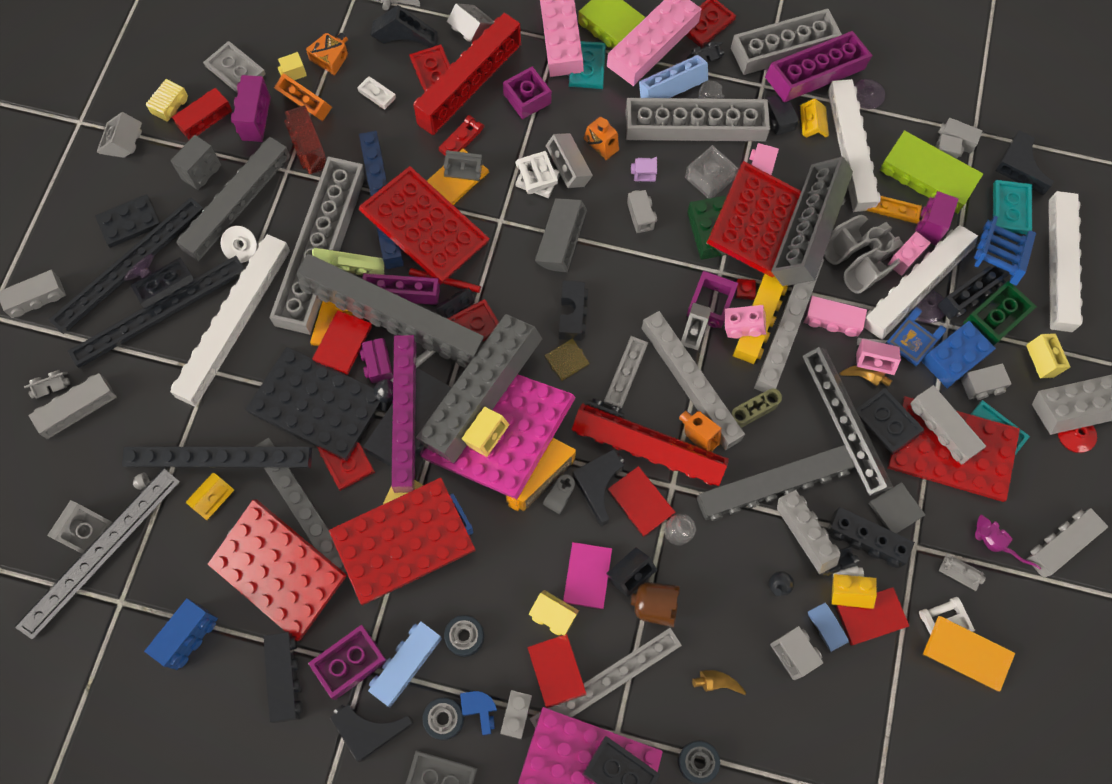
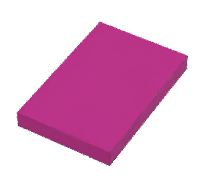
M572 542L564 602L572 605L604 609L608 581L606 573L610 567L612 548Z

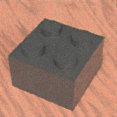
M196 135L170 160L180 178L197 190L204 186L221 166L212 146Z

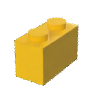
M834 574L832 584L833 605L874 609L877 596L876 578Z

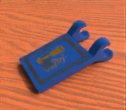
M918 307L911 312L886 342L888 345L900 347V355L915 366L921 362L947 330L944 326L940 325L932 335L916 323L915 320L922 312Z

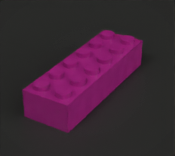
M851 31L772 62L765 78L780 98L787 102L826 86L832 81H838L865 70L873 55L856 34Z

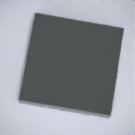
M902 482L868 503L885 528L896 534L925 516Z

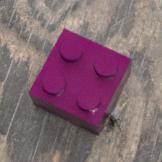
M533 66L503 82L504 96L522 119L551 104L552 91Z
M937 191L934 197H930L927 205L923 207L920 214L922 220H919L915 231H918L919 234L930 241V244L936 246L949 230L959 198Z

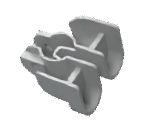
M864 215L855 216L838 225L832 231L824 257L830 263L839 264L865 246L871 248V251L858 257L844 272L845 284L854 293L865 291L875 282L887 276L900 263V260L897 258L889 266L884 265L881 261L892 256L904 245L899 236L894 237L890 232L892 227L887 222L878 227L871 228L862 237L859 229L868 220Z

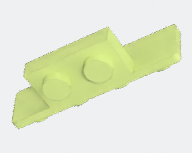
M320 248L312 249L313 256L346 272L356 273L357 275H363V273L384 275L383 258Z

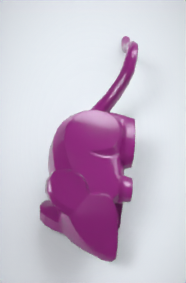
M979 516L975 532L977 540H983L987 548L993 552L1004 551L1010 553L1021 562L1041 569L1035 563L1021 558L1015 551L1007 548L1012 538L1004 529H999L1000 526L996 521L991 523L985 516Z

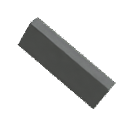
M555 198L535 259L537 264L548 270L568 272L587 212L582 200Z

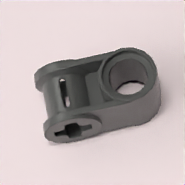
M570 475L560 476L545 498L543 505L560 515L574 490V479ZM569 482V487L563 489L562 483Z

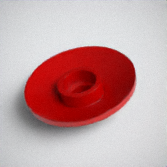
M1093 425L1058 433L1059 440L1063 446L1075 453L1087 452L1097 442V433Z

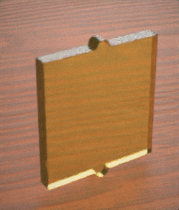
M573 339L545 355L552 366L551 369L555 370L561 381L590 364L584 356L583 350L579 349Z

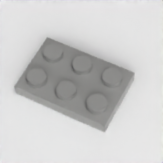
M230 41L203 62L206 68L237 93V84L240 82L241 75L264 76L266 74L263 68Z

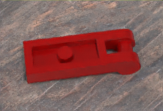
M468 115L464 122L438 147L439 152L446 156V150L459 152L461 149H465L483 130L484 125L481 122H476L474 117Z

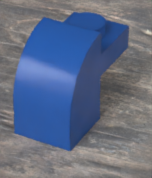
M479 691L460 693L463 716L480 714L482 735L492 734L491 729H495L494 716H489V713L496 712L497 708L491 697Z

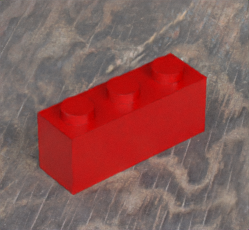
M214 88L182 111H179L172 118L180 131L190 140L194 135H199L231 113L232 109L227 99Z

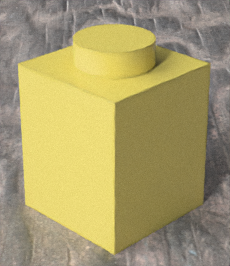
M298 52L278 59L280 63L278 70L281 76L284 73L293 80L307 76Z

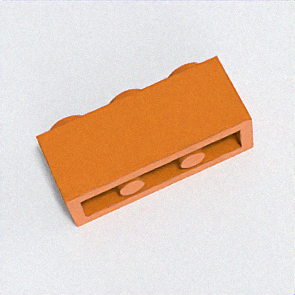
M284 73L274 87L321 121L325 119L332 108L327 102Z

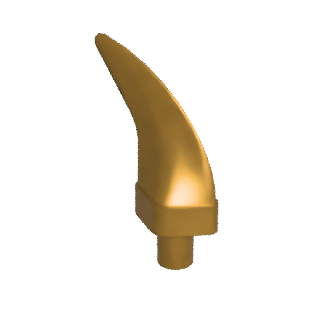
M857 365L840 372L841 376H861L875 386H878L881 382L889 387L893 381L885 376L886 373L857 367Z
M700 671V678L692 679L694 687L702 686L706 692L719 688H728L746 695V691L737 681L719 671Z

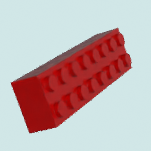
M506 13L497 17L494 23L485 29L478 39L473 41L471 47L467 51L462 52L460 58L453 62L444 74H441L437 81L430 85L421 97L415 100L413 105L417 125L431 135H434L521 46V29L518 21Z

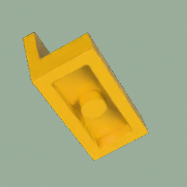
M815 98L800 105L803 136L807 138L818 132L824 137L829 136L826 106Z
M212 473L186 503L204 519L208 520L234 489L215 473Z

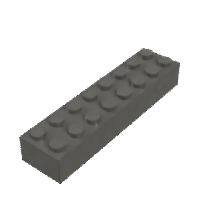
M844 157L815 163L810 167L771 271L782 286L815 281L853 174Z
M508 314L504 315L416 436L425 448L455 463L467 446L462 440L466 430L470 428L476 416L484 407L490 410L495 407L541 342L542 337L535 326Z

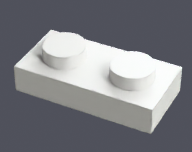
M369 76L357 87L358 92L384 110L396 99V95Z

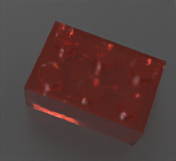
M306 106L286 111L287 119L284 122L302 168H307L309 174L323 170L327 160Z

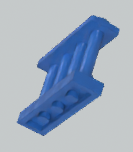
M994 215L992 220H988L983 228L984 231L980 237L981 241L977 246L978 250L974 256V259H976L974 266L979 267L983 260L1006 270L1011 275L1009 283L1017 286L1026 273L1036 233L1029 230L1025 236H1019L997 226L998 217ZM993 232L1016 242L1017 245L993 235ZM990 242L1015 252V255L991 245ZM987 251L1011 261L1013 265L987 254Z

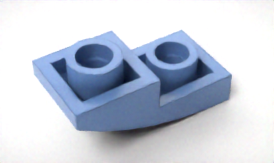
M826 602L808 611V616L831 652L849 642Z

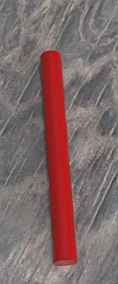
M413 268L409 270V275L433 278L425 271ZM448 278L442 283L461 289L469 288L470 291L476 293L481 291V286L452 278Z

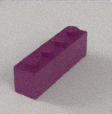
M363 273V280L412 303L438 304L440 292L438 278Z

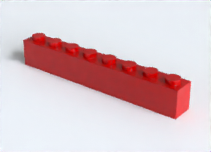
M583 403L578 409L572 430L576 431L580 436H589L599 443L610 444L617 450L628 451L635 457H644L651 463L665 465L668 469L683 472L690 478L704 480L709 485H720L728 465L729 458Z

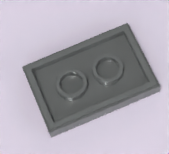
M416 750L406 784H473L478 768Z

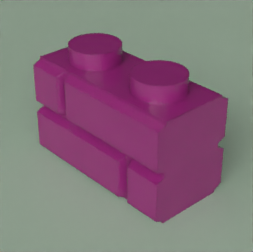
M380 338L374 341L363 342V349L360 350L362 361H366L367 367H363L365 377L369 378L373 384L383 379L391 380L393 372L385 339Z

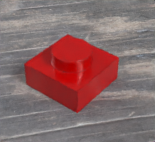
M737 279L736 298L754 300L756 280Z

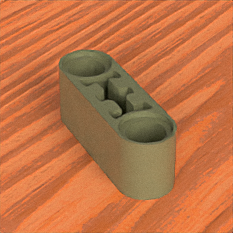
M769 389L735 407L731 415L740 428L775 410L782 400V395L777 389ZM767 397H772L775 403L769 402ZM735 415H741L743 417V420H737L735 418Z

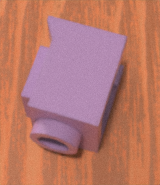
M657 157L652 159L638 158L635 159V163H631V174H634V181H656Z

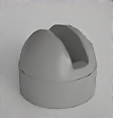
M146 473L138 474L133 479V486L139 490H143L150 483Z

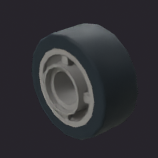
M462 615L455 617L448 623L445 628L444 639L449 650L455 655L462 657L471 656L481 648L484 632L479 621L471 616ZM462 631H468L470 637L466 641L459 640V634Z
M438 698L431 701L423 713V725L426 732L431 737L439 740H449L455 737L460 732L464 723L461 707L449 698ZM442 713H447L449 716V721L445 725H440L438 722V717Z

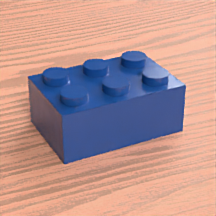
M968 321L932 349L921 362L948 389L996 348Z
M186 598L144 652L164 667L178 670L187 663L190 653L201 645V639L205 634L213 630L218 618L200 604Z

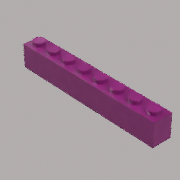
M414 335L394 336L392 489L394 493H409L415 490L416 342Z

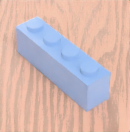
M696 55L639 81L641 98H671L708 81V63L699 55Z
M421 621L418 625L414 624L408 632L410 635L405 642L401 641L397 646L395 656L392 659L389 658L382 667L384 670L380 676L376 675L369 683L370 689L368 691L390 708L442 640L440 635Z

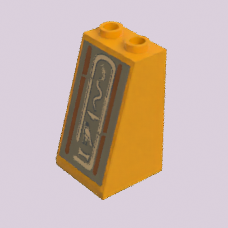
M552 438L518 499L516 500L506 495V502L509 503L508 506L516 511L519 509L525 511L574 463L576 449Z

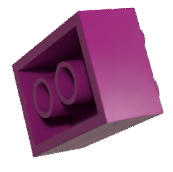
M241 75L240 82L237 84L238 95L234 99L235 110L231 114V121L234 123L236 132L242 141L263 142L271 96L263 76Z
M360 625L308 664L330 698L337 700L382 667L387 659L366 628Z

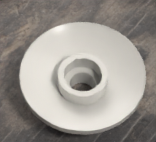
M233 226L223 233L221 249L228 259L237 256L240 262L243 263L249 261L250 257L256 253L257 241L249 229L243 226ZM240 240L244 243L243 247L239 245Z

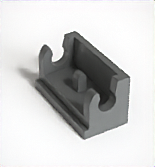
M446 150L444 177L480 181L483 166L482 155Z

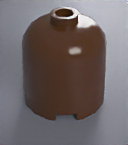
M653 582L641 584L637 593L632 594L631 605L635 606L636 616L645 622L674 627L680 586Z

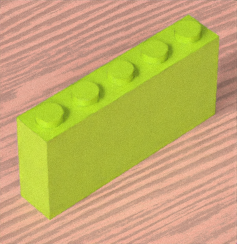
M591 0L579 10L578 23L583 28L589 30L594 37L602 40L607 47L613 49L646 17L623 0Z
M905 130L880 168V171L884 172L885 175L891 176L901 184L909 186L928 198L934 197L937 191L959 198L955 209L957 214L963 208L983 175L978 170Z

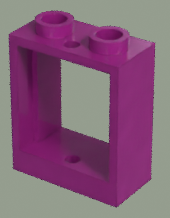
M703 271L686 316L689 317L692 305L697 302L703 286L728 295L722 315L710 312L707 322L710 327L722 328L725 320V309L730 307L738 283Z

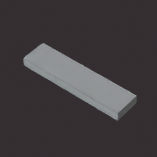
M633 336L630 337L604 399V404L614 405L622 409L648 342Z

